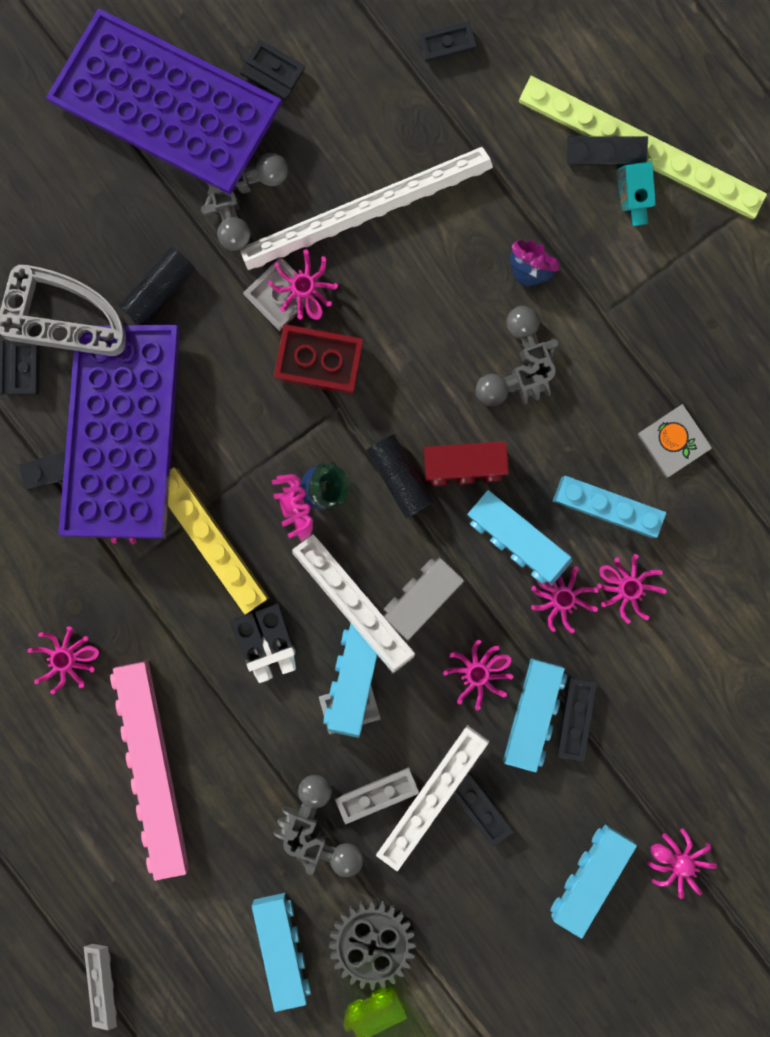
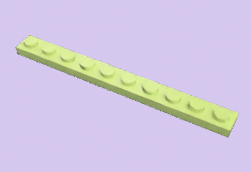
M533 76L530 77L519 98V103L585 136H648L647 162H652L653 170L752 220L756 217L767 195Z

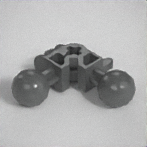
M266 153L258 159L256 166L245 168L230 195L208 184V197L205 205L201 207V212L204 216L215 213L221 215L222 222L217 230V239L225 249L231 251L240 250L247 245L250 239L248 224L237 217L236 210L241 208L238 198L233 193L234 190L244 194L251 192L249 184L260 181L267 186H278L283 183L288 175V164L281 155Z
M517 306L510 311L506 321L509 332L522 341L524 350L519 354L522 362L528 364V366L517 367L511 371L512 375L504 378L493 373L481 377L476 384L475 392L479 402L485 406L496 407L501 405L507 399L508 393L518 390L524 405H527V397L529 396L538 401L540 399V392H544L547 396L551 395L548 382L555 376L556 371L553 357L559 343L556 339H552L539 344L536 332L539 329L540 320L536 311L531 307ZM539 367L541 370L546 369L547 371L544 378L542 375H534L526 379V377L533 375Z
M320 775L307 776L301 781L298 788L299 799L302 802L300 810L282 807L286 817L278 818L277 823L282 828L281 830H274L273 834L284 840L283 846L286 853L290 856H295L298 860L300 859L306 868L307 874L312 875L315 872L318 859L330 862L331 868L340 877H352L359 873L363 867L364 859L359 848L348 843L333 847L325 844L327 836L319 833L313 836L310 835L313 833L318 820L315 817L317 808H321L329 802L332 789L330 783ZM301 826H303L299 837L300 843L298 846L293 845L294 839L297 837Z

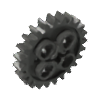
M374 900L370 901L369 907H365L364 903L360 901L359 910H356L351 905L349 908L350 915L344 912L341 913L343 923L340 921H335L334 923L335 928L339 931H331L330 937L335 939V941L329 942V948L335 949L331 953L330 958L339 959L335 963L334 968L340 969L343 967L341 977L344 978L350 975L351 985L356 980H360L361 989L364 988L366 982L370 983L371 990H374L375 984L378 982L384 989L385 980L387 979L394 985V975L397 974L403 978L404 972L402 967L407 969L411 967V963L407 958L413 959L415 957V953L409 949L415 948L416 942L408 940L415 936L414 930H406L410 926V921L401 922L404 916L403 912L395 915L394 905L386 910L384 901L380 903L379 907H375ZM360 923H366L370 930L362 934L356 930V926ZM385 930H392L396 933V936L392 940H385L381 934ZM350 937H353V938H355V939L358 940V941H353V942H352V941L349 940V938H350ZM371 940L376 941V945L373 949H369V944L371 943ZM386 948H395L396 951L390 952ZM358 949L362 951L363 957L353 959L349 956V952ZM379 956H385L389 959V963L385 966H379L375 963V959Z

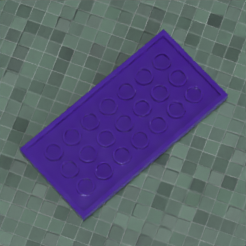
M99 8L46 96L50 103L229 195L232 193L282 105L280 98Z
M124 325L126 345L124 350L116 356L74 351L59 536L165 539L180 327L178 325ZM98 326V327L111 328V326ZM84 333L80 338V344H89L93 339V334ZM114 337L112 341H103L106 342L109 347H111L113 343L117 344V341Z

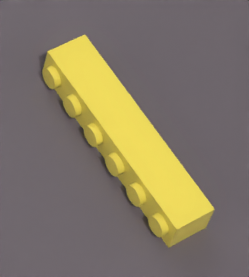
M172 468L169 480V508L243 613H249L269 599L268 595L179 469Z

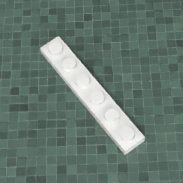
M314 534L292 550L293 555L393 673L414 657L415 653Z
M467 725L376 854L378 858L394 870L398 871L487 746L489 743L487 739Z

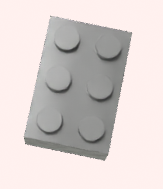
M431 558L421 568L424 574L417 581L412 578L403 587L405 594L399 600L394 597L384 608L387 612L384 618L407 640L412 637L464 581L441 558H438L436 561Z

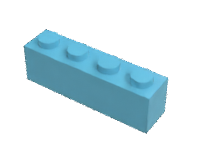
M568 476L561 477L553 499L554 503L650 538L658 537L666 515L664 511Z
M489 490L467 514L472 520L470 525L481 534L486 531L491 535L492 539L490 542L501 551L507 548L513 553L510 558L522 568L525 564L533 570L531 575L543 585L546 581L553 585L572 562L568 554Z
M350 623L349 630L344 629L341 645L345 646L344 655H338L335 671L340 672L338 682L333 681L329 697L334 698L332 708H326L323 723L328 724L327 730L329 732L359 738L377 653Z
M531 658L503 758L505 764L536 772L538 766H543L546 751L542 749L545 740L549 741L552 734L553 726L549 724L552 714L556 715L559 709L560 700L556 698L559 689L563 690L566 683L567 674L564 673L565 668Z
M606 824L603 829L599 828L592 838L593 846L589 852L585 851L578 862L580 866L575 875H570L564 886L566 889L562 898L558 897L551 907L553 921L580 938H583L637 846L633 840Z
M285 893L255 899L252 904V910L274 1012L304 1006L307 1004L308 995H311L309 980L303 978L302 969H305V960L303 953H298L296 943L300 942L298 928L297 926L292 927L290 918L294 916L292 901L286 899Z

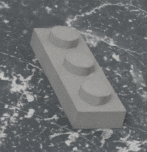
M408 767L336 797L335 801L344 823L347 824L417 795L419 790Z
M96 944L84 946L92 1026L104 1030L116 1028L117 1010L114 1005V983L111 978V957L108 952V946Z

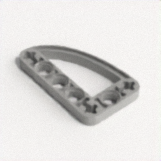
M18 265L11 270L0 309V334L6 340L108 356L119 355L124 350L126 332L120 317L109 302L92 288L71 277L44 268ZM26 274L28 279H23L21 284L18 278H22ZM36 282L65 289L86 299L106 315L111 328L28 316ZM14 298H23V303L19 308H11V301ZM13 323L17 328H22V332L16 328H10L8 332L5 328ZM33 326H42V332L39 336L31 337L29 335V331ZM60 329H66V338L61 341L55 340V333ZM84 333H92L93 339L89 344H80V338ZM114 337L117 341V344L113 343L111 347H109L108 344L103 341H112Z

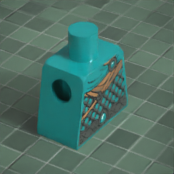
M652 162L625 165L616 170L622 211H631L633 226L649 224L647 208L655 206ZM635 193H638L640 196L639 202L635 199Z

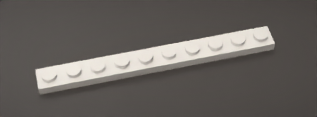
M480 147L248 244L240 249L241 255L248 270L261 267L278 257H285L290 252L302 247H309L315 242L326 237L335 236L345 229L359 226L374 217L383 216L388 211L400 206H407L412 201L424 196H431L436 191L448 186L457 185L460 181L472 176L481 175L486 170L493 168L491 159L485 150Z

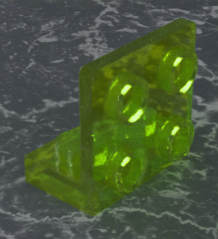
M393 987L389 989L380 988L371 994V998L364 1001L358 999L347 1006L348 1009L345 1010V1030L353 1029L356 1037H371L407 1019V1014Z

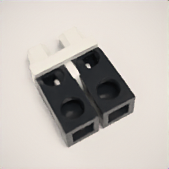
M280 602L259 609L255 613L253 611L229 621L247 663L249 672L253 670L259 683L273 678L269 667L271 663L278 661L282 674L296 670L294 658L296 651L282 613ZM257 619L259 621L264 636H262L260 628L257 623Z

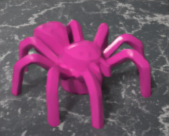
M304 250L305 274L301 270H299V275L294 272V279L284 272L279 263H275L278 273L292 285L281 288L276 286L271 280L268 281V284L279 293L293 291L280 308V311H287L290 303L297 296V317L300 320L303 318L304 298L307 315L312 319L319 320L323 310L312 294L327 307L331 306V302L315 288L320 287L334 290L338 287L337 283L315 282L316 279L324 274L326 258L322 257L320 270L310 277V256L308 250Z
M296 475L277 476V479L271 480L273 485L283 483L291 485V487L283 488L284 493L273 494L274 499H279L284 517L289 518L281 522L282 526L284 527L294 522L296 530L289 533L288 538L290 539L298 535L299 539L303 541L310 536L313 530V519L308 516L311 507L305 504L303 498L306 491L300 487L301 480Z
M634 554L631 558V576L628 575L621 565L618 557L614 559V564L624 578L609 565L602 566L599 570L600 577L604 582L616 584L618 587L599 583L597 588L605 591L619 592L612 599L603 601L601 606L612 605L623 598L620 614L626 623L631 622L625 613L629 600L640 617L645 620L649 619V616L642 612L636 601V598L642 601L643 599L640 595H646L642 590H650L662 594L667 592L664 588L641 584L647 576L662 575L663 572L661 570L645 571L639 578H636L637 559L639 557L637 554Z
M578 566L572 569L567 587H565L561 575L557 579L560 587L557 586L556 582L550 585L546 581L543 585L537 581L541 588L552 592V595L540 591L535 586L531 587V590L538 596L551 600V602L544 605H532V610L542 611L553 606L555 607L548 617V627L552 632L556 631L553 626V619L558 611L561 610L562 622L569 632L574 633L575 630L570 626L566 610L573 613L571 607L577 609L574 603L590 611H598L596 606L575 598L576 595L582 592H598L596 587H580L572 591L576 574L579 570Z
M70 626L66 627L68 631L61 648L58 639L54 635L42 632L38 634L39 637L51 639L56 651L44 647L28 649V653L40 652L51 655V658H47V661L51 662L48 667L52 666L53 669L46 675L35 679V684L46 681L60 671L61 681L50 691L51 694L58 692L66 683L65 671L79 683V688H83L84 680L72 670V667L90 670V672L95 670L93 665L75 663V661H94L99 651L93 646H85L73 653L75 649L89 640L87 636H84L81 640L67 648L69 639L74 631Z
M480 640L473 644L471 650L473 663L463 654L457 652L450 654V657L461 659L468 668L454 667L443 672L445 676L450 673H465L466 675L461 677L462 679L467 678L464 684L471 683L459 696L458 704H462L465 697L477 686L476 710L481 708L483 699L482 685H485L491 692L501 697H506V692L493 687L488 680L513 679V675L509 673L490 674V672H498L510 666L511 657L508 655H495L485 665L488 658L495 651L499 650V646L490 648L481 661L478 662L477 649L481 643Z
M685 829L680 830L687 842L684 853L680 851L677 844L665 833H663L662 837L674 849L676 855L669 848L661 844L651 846L652 856L660 863L671 864V866L662 867L647 861V865L654 870L660 872L673 871L670 878L665 882L652 880L654 884L660 887L670 886L678 876L679 894L677 896L680 899L685 897L683 890L684 878L698 895H702V891L690 877L691 875L697 877L695 871L700 872L696 866L708 869L717 868L715 861L711 863L694 861L695 858L711 851L709 843H706L705 848L689 855L693 844Z

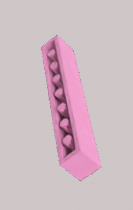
M149 661L119 666L113 669L114 674L110 675L112 688L113 690L117 689L119 700H116V710L118 716H122L124 726H121L122 740L127 742L129 752L126 753V762L128 768L133 770L134 778L131 779L133 794L138 795L139 805H136L138 820L143 821L144 826L141 838L143 846L148 847L149 857L146 859L149 874L153 873L154 881L185 875L189 870V864Z

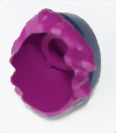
M518 240L512 245L509 261L513 275L521 285L529 287L551 281L555 272L559 270V261L556 258L550 257L544 251L542 244L535 245L533 240L528 242Z

